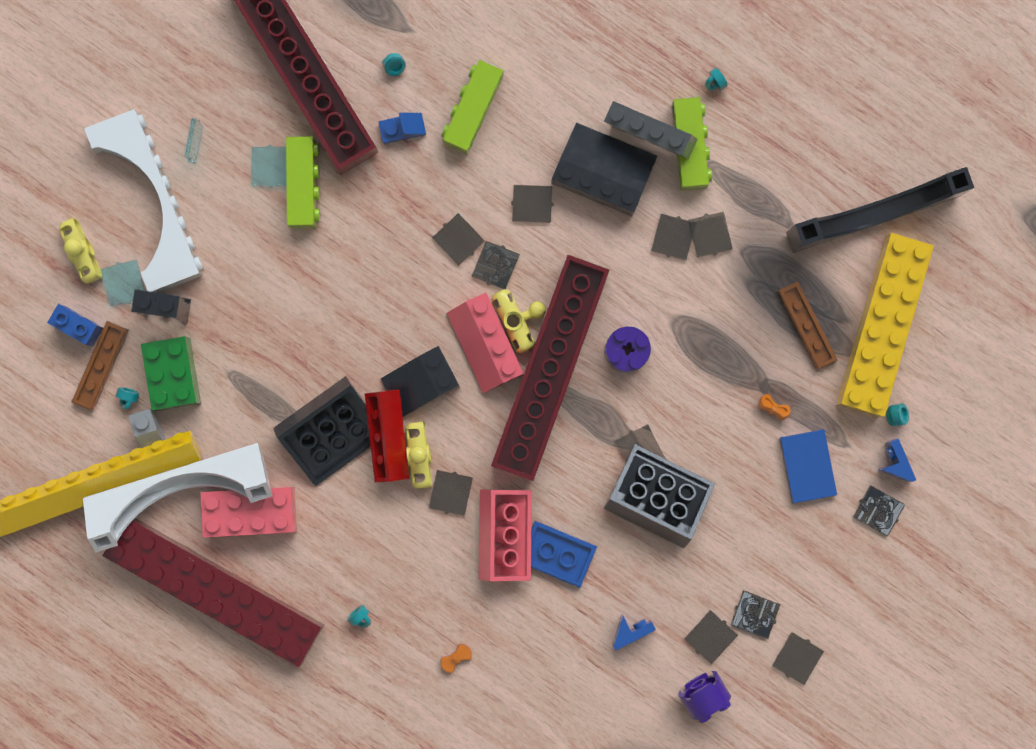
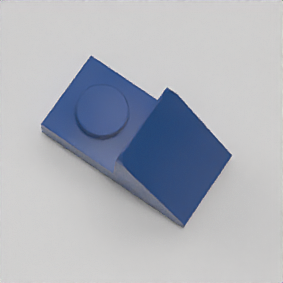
M401 112L399 117L378 121L383 144L426 135L422 113Z
M899 438L885 442L887 448H885L886 454L894 463L878 470L906 482L916 481Z
M621 615L612 643L614 649L618 650L655 631L656 629L652 621L646 622L645 619H642L633 624L634 628L630 630L624 616Z

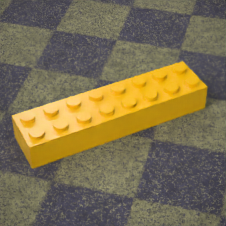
M894 233L885 236L836 405L878 418L885 417L934 245Z

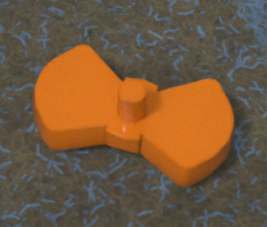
M765 394L759 399L760 409L769 411V415L775 414L781 421L790 416V407L788 405L776 404L769 394Z
M459 644L456 651L450 656L441 657L442 669L453 673L456 664L460 663L461 660H471L472 651L469 646Z

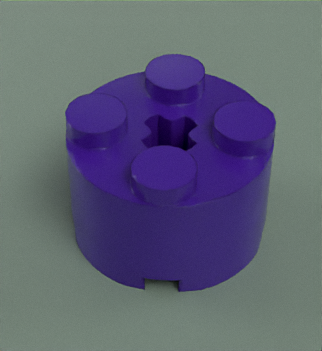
M626 326L615 330L610 335L605 344L604 352L608 363L613 369L623 373H630L640 369L648 361L651 345L649 338L643 331L635 327ZM628 344L633 352L625 355V350L622 347Z
M711 671L713 675L710 676L707 673H703L693 678L684 685L686 690L683 693L681 690L678 692L679 698L692 719L698 720L700 723L708 721L715 712H722L731 706L729 701L731 694L717 671Z

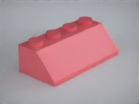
M487 292L447 312L483 393L523 376L524 373Z
M480 489L478 580L531 581L532 490Z

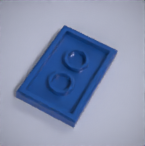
M825 430L780 437L792 503L837 495Z
M535 521L531 529V568L581 588L597 546Z

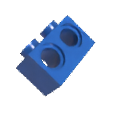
M59 303L47 322L79 342L91 347L94 346L103 330V327Z

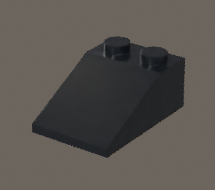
M439 346L414 358L381 378L387 391L399 389L402 417L460 387Z

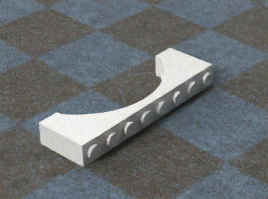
M133 109L86 127L84 130L91 148L96 153L105 152L131 162L149 177L159 195L163 213L161 239L152 261L146 270L140 273L147 291L160 293L201 277L200 270L203 269L199 257L195 258L192 250L195 249V245L191 236L187 237L184 229L187 228L183 216L179 217L176 211L179 205L175 196H171L168 188H171L168 177L166 175L163 176L160 168L163 167L159 155L155 156L152 150L155 147L151 135H146L144 129L147 127L146 121L142 114L139 115Z
M258 443L83 498L87 539L95 553L118 546L117 541L123 531L139 513L157 500L180 490L194 487H220L244 495L249 499L250 503L272 497L264 456Z

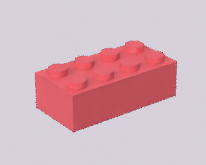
M295 487L271 488L272 497L250 503L249 499L244 495L232 490L201 492L203 538L297 532Z

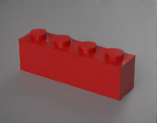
M399 389L364 393L375 483L410 479Z

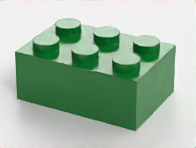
M183 336L141 344L151 410L163 411L201 404L191 339Z

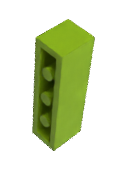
M481 60L478 61L477 66L473 64L468 75L471 79L468 85H463L459 95L462 99L459 105L455 104L450 115L453 117L450 125L446 124L441 136L444 137L443 142L445 145L467 155L469 154L502 81L504 70Z
M700 97L674 99L672 102L674 127L698 139L689 160L677 155L680 191L705 189L708 187L709 182H712L711 168H707V160H710L709 147H705L704 139L708 138L707 125H703L702 117H705V104L701 103Z
M313 136L286 137L287 226L290 229L317 228V222H320V209H316V200H320V188L316 187V178L320 177L319 165H316V156H319V143H315Z

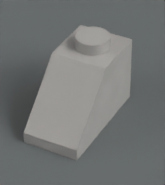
M147 409L128 416L135 438L141 448L149 446L155 441L165 440L156 411Z

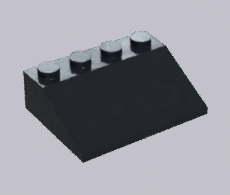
M576 122L553 174L551 184L633 217L657 155Z
M346 376L273 428L277 439L315 486L371 447L366 403Z
M635 444L603 509L685 548L692 540L715 483Z

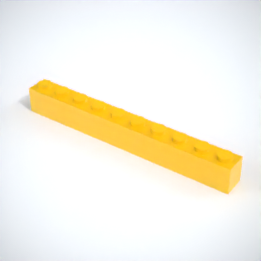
M190 430L184 433L180 432L168 439L155 441L149 446L136 448L130 453L121 456H114L108 461L93 464L81 471L71 472L62 478L49 480L43 485L30 487L24 492L8 495L0 500V537L84 506L83 498L199 462L201 461V450Z

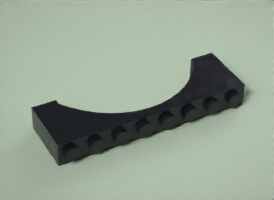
M964 167L882 200L841 213L819 218L815 217L795 224L786 234L793 253L959 198L974 189V185L968 168Z

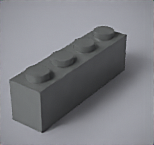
M615 101L612 102L604 122L612 127L688 160L698 140L687 132Z

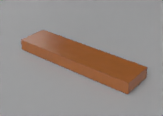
M797 281L778 290L777 293L816 370L838 361L799 282Z
M106 321L71 401L72 403L94 411L129 331L128 329Z

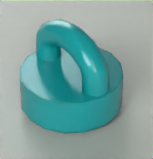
M391 53L382 61L386 73L391 76L400 75L406 68L403 57L398 53Z
M714 68L709 72L710 77L705 82L707 90L713 91L716 88L722 90L728 86L725 77L718 68Z
M119 387L115 396L120 399L121 408L127 410L132 402H138L140 394L136 390Z
M899 403L888 407L886 419L889 425L902 426L908 423L909 411L905 404Z
M360 605L348 616L347 621L352 626L358 625L359 627L367 628L371 624V620L367 616L369 610L364 605Z

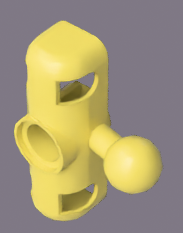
M73 217L62 222L59 226V231L65 243L64 251L71 263L75 265L82 282L88 284L103 278L95 259L94 249L86 238L79 221ZM72 229V232L67 235L65 231ZM90 269V273L84 275L83 271Z
M508 289L495 293L492 296V303L515 351L518 354H523L533 349L535 341L525 321L532 317L535 319L542 318L546 313L545 305L542 302L536 301L529 306L528 310L521 313L512 293ZM507 294H510L513 302H510ZM496 299L500 305V308L498 309L494 303ZM512 315L517 316L520 320L517 327H510L507 324L508 317ZM527 334H529L532 342L529 341ZM514 340H517L520 348L516 349L513 343Z
M424 421L409 423L405 427L407 460L410 467L412 486L416 489L432 487L430 446L427 444ZM418 429L420 434L418 437L410 438L409 430ZM423 473L425 480L416 483L415 474Z

